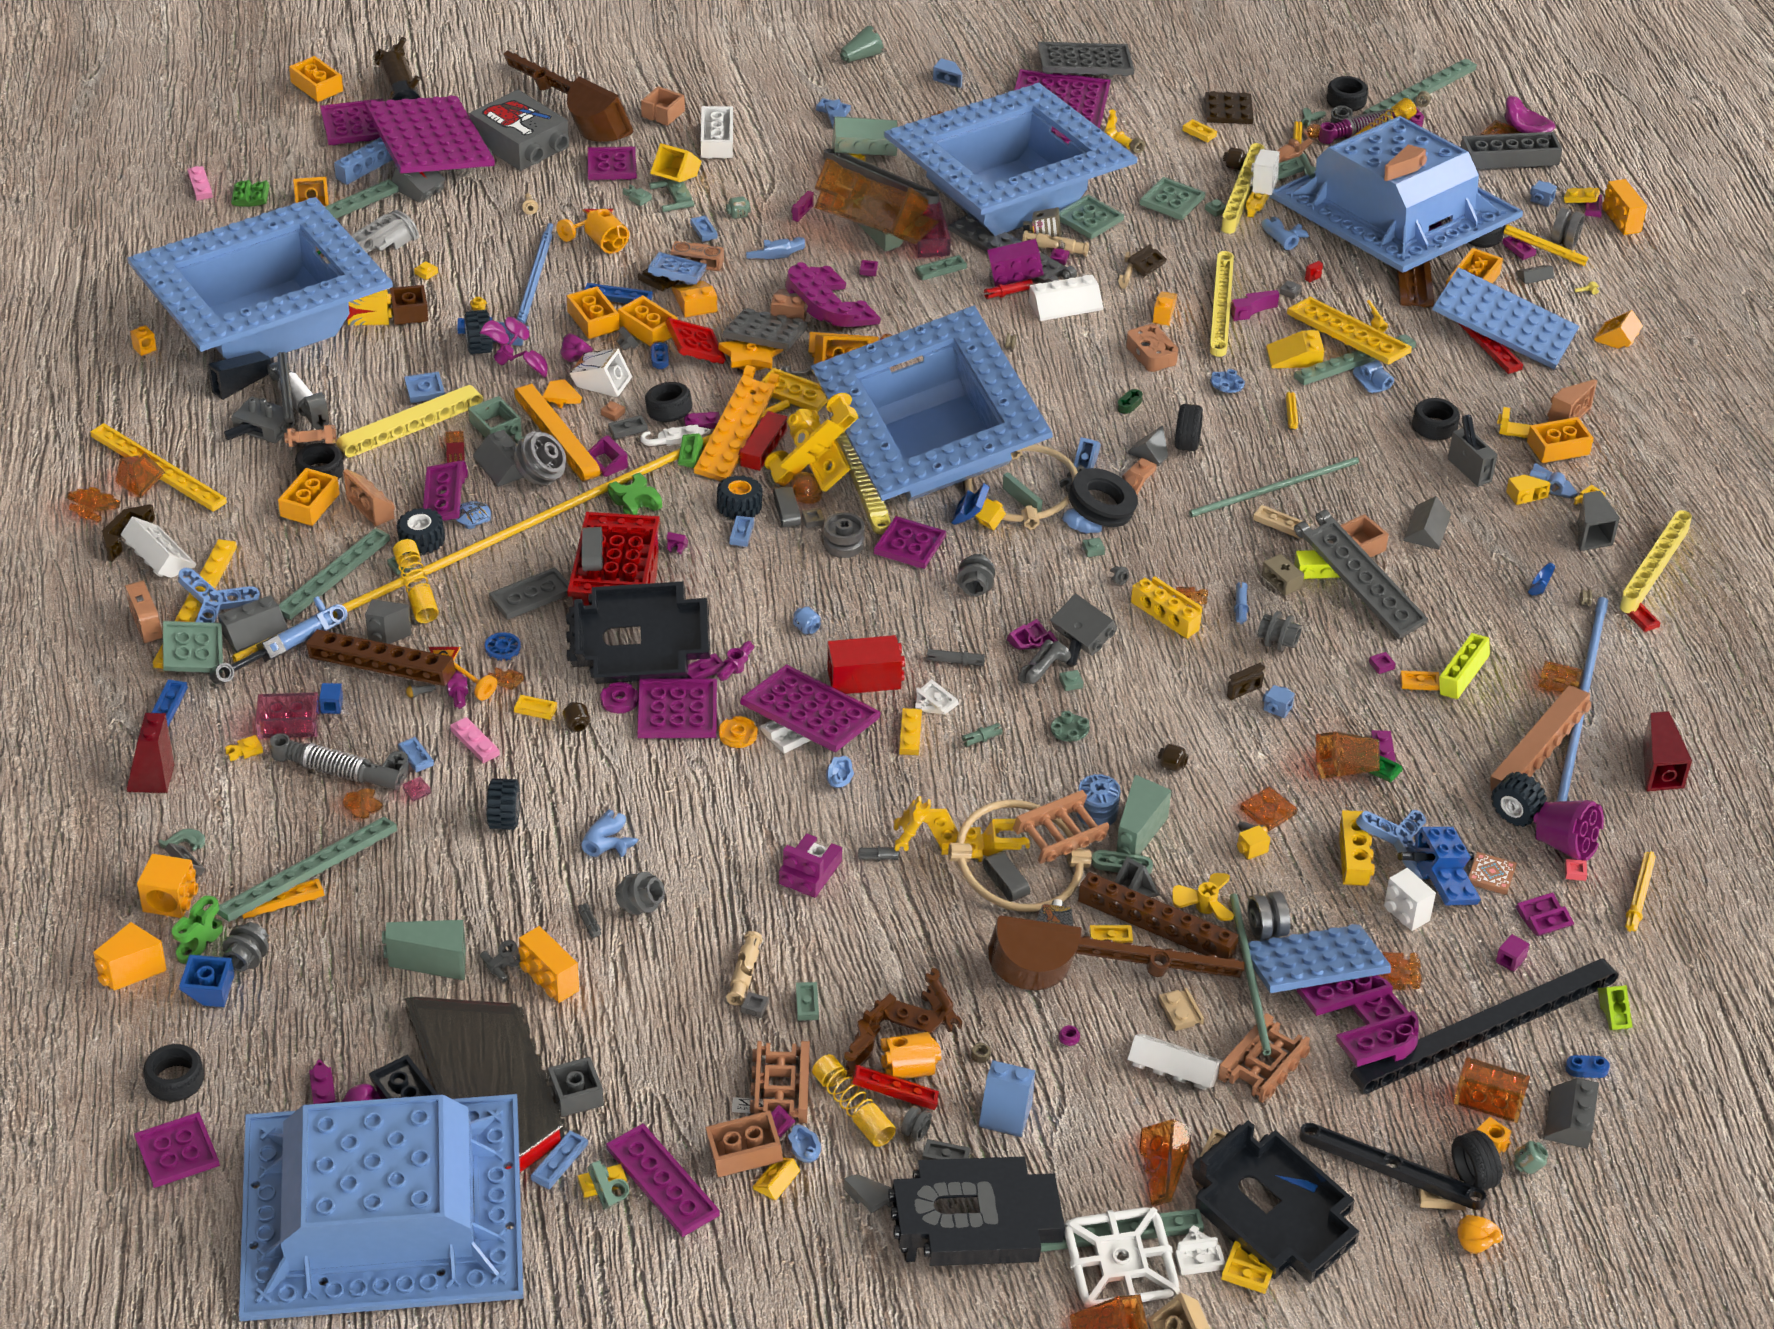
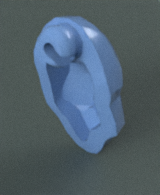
M1074 508L1068 509L1063 514V521L1074 530L1085 534L1102 531V525L1087 520Z
M847 756L834 757L826 770V779L834 788H842L849 784L854 775L852 762Z
M795 1125L792 1128V1132L788 1135L789 1143L792 1146V1153L802 1162L812 1163L816 1161L821 1152V1144L816 1133L803 1125Z

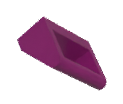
M608 435L602 437L588 451L597 462L600 473L604 477L628 468L627 453ZM605 453L612 462L605 468L595 457Z

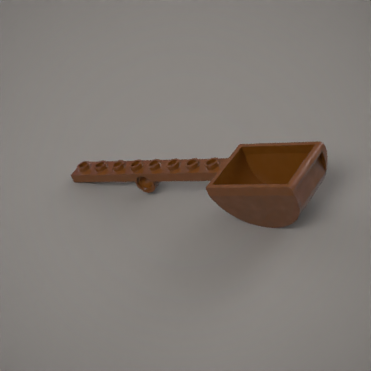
M508 50L503 54L508 66L534 78L539 90L544 91L553 87L567 94L568 109L581 136L591 141L608 142L625 138L634 132L617 94L580 76L574 81H569L565 77H561L555 72L538 66L535 62L532 63L526 58H522Z
M1002 915L996 921L988 945V959L996 974L1007 983L1026 990H1044L1060 983L1067 975L1075 954L1146 964L1148 973L1154 977L1164 976L1168 968L1240 978L1244 970V961H1238L1235 958L1224 959L1218 958L1215 955L1204 956L1197 955L1194 952H1177L1174 949L1164 950L1153 946H1137L1129 942L1117 943L1109 939L1097 940L1089 936L1081 937L1082 927ZM1155 961H1159L1163 965H1158L1155 963Z

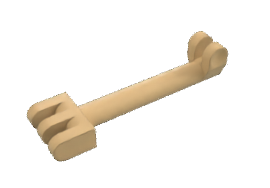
M1126 252L1124 262L1128 261L1130 252ZM1128 263L1124 275L1119 276V285L1122 289H1125L1129 284L1133 271L1132 263Z

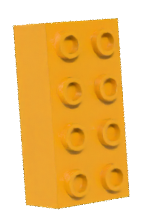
M1472 248L1457 268L1466 270L1493 284L1500 275L1503 258ZM1457 268L1453 271V273H1452V274L1449 276V278L1446 280V285H1445V287L1447 286V284L1449 283L1450 279L1452 278V276H1453L1454 273L1456 272Z

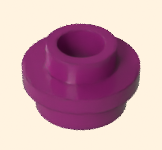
M1067 1025L1060 1030L1059 1040L1064 1045L1073 1046L1080 1041V1033L1076 1027Z

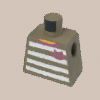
M1059 207L1033 212L1032 221H1023V231L1027 230L1033 231L1034 234L1043 233L1052 237H1061Z

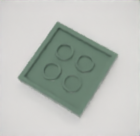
M1163 177L1140 199L1139 205L1158 211L1161 214L1169 215L1175 219L1183 220L1205 198V192Z
M1089 194L1059 211L1060 222L1090 239L1095 238L1124 220V214Z
M163 621V671L210 673L213 667L223 663L222 623Z

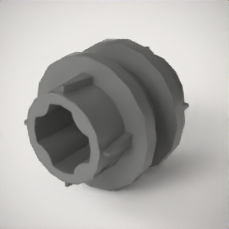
M973 554L963 559L959 564L957 575L959 587L970 597L981 596L988 592L994 584V564L982 554Z
M1276 611L1273 616L1268 614L1263 616L1257 635L1265 639V646L1271 647L1275 642L1278 643L1277 649L1283 652L1286 646L1296 647L1301 635L1302 626L1294 623V616L1289 615L1286 620H1283L1282 612Z
M639 872L638 874H628L617 886L615 895L618 905L624 911L631 915H640L655 911L664 899L665 890L663 883L656 876L649 872Z
M248 922L244 925H237L233 927L229 936L223 941V957L232 958L233 969L243 972L247 969H254L259 966L262 957L266 956L269 950L267 942L269 935L265 929L256 923Z

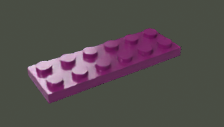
M644 1123L606 1143L607 1151L622 1165L625 1172L681 1237L720 1216V1210Z

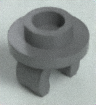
M1115 566L1110 569V572L1114 573L1111 579L1116 584L1123 585L1127 582L1129 571L1126 567Z

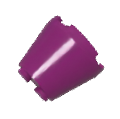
M1590 800L1545 802L1540 812H1537L1534 816L1536 840L1555 848L1573 859L1589 860L1599 846V843L1596 841L1599 829H1603L1604 815L1601 805Z

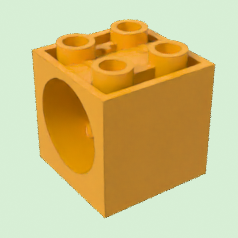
M151 854L137 882L142 912L176 918L184 916L185 912L190 909L193 896H196L198 892V884L195 881L196 870L193 869L192 860Z

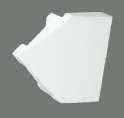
M932 679L921 689L916 688L917 701L915 708L922 709V712L946 714L959 704L958 699Z
M1193 1225L1183 1241L1178 1243V1248L1175 1252L1180 1276L1224 1270L1226 1263L1221 1247L1217 1244L1218 1238H1211L1201 1233L1199 1228Z

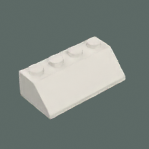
M1093 275L1030 285L1029 303L1040 321L1103 310L1099 285Z
M132 516L120 534L126 540L125 543L134 548V552L138 556L145 559L144 563L154 569L153 572L160 577L167 576L172 578L179 575L181 569H192L196 566V563L158 525Z
M1146 1034L1135 1035L1127 1059L1132 1061V1065L1145 1069V1066L1153 1068V1073L1165 1076L1166 1073L1174 1075V1080L1186 1083V1080L1194 1082V1087L1203 1090L1214 1086L1219 1074L1220 1064L1223 1062V1060Z

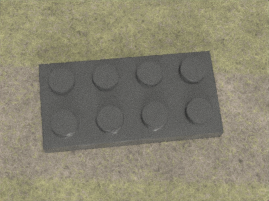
M554 567L489 593V599L508 620L567 597L569 583Z

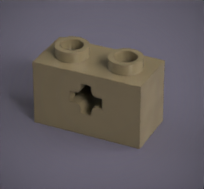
M1282 554L1263 561L1262 576L1283 595L1286 596L1302 588L1304 573Z

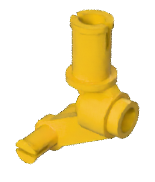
M1111 109L1105 133L1127 149H1130L1132 139L1127 137L1123 131L1117 132L1115 129L1117 122L1116 111Z

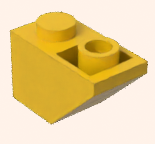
M1520 475L1508 479L1506 493L1518 505L1548 498L1551 484L1548 481L1535 477Z

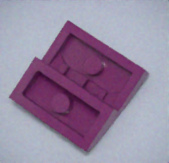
M1553 892L1517 903L1515 906L1523 921L1536 936L1574 925L1565 906H1560Z

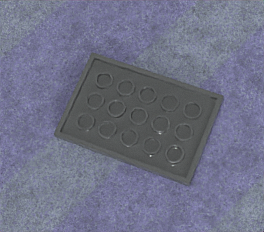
M1038 42L1037 44L1042 73H1060L1063 75L1075 73L1077 75L1091 74L1095 76L1099 74H1106L1108 76L1134 75V66L1128 44Z

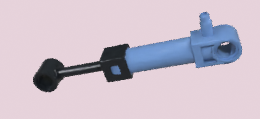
M319 596L315 597L313 600L319 613L257 644V652L232 665L222 663L213 667L210 671V679L218 685L229 682L233 679L235 671L260 658L267 662L310 639L317 629L327 631L346 620L348 614L346 608L337 604L326 609ZM333 611L338 614V619L333 617ZM220 669L225 672V678L220 677Z

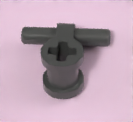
M513 940L502 942L499 946V954L494 958L487 951H483L480 954L482 960L487 964V969L492 974H495L501 982L508 980V975L502 969L507 965L510 967L518 966L520 962L518 946Z

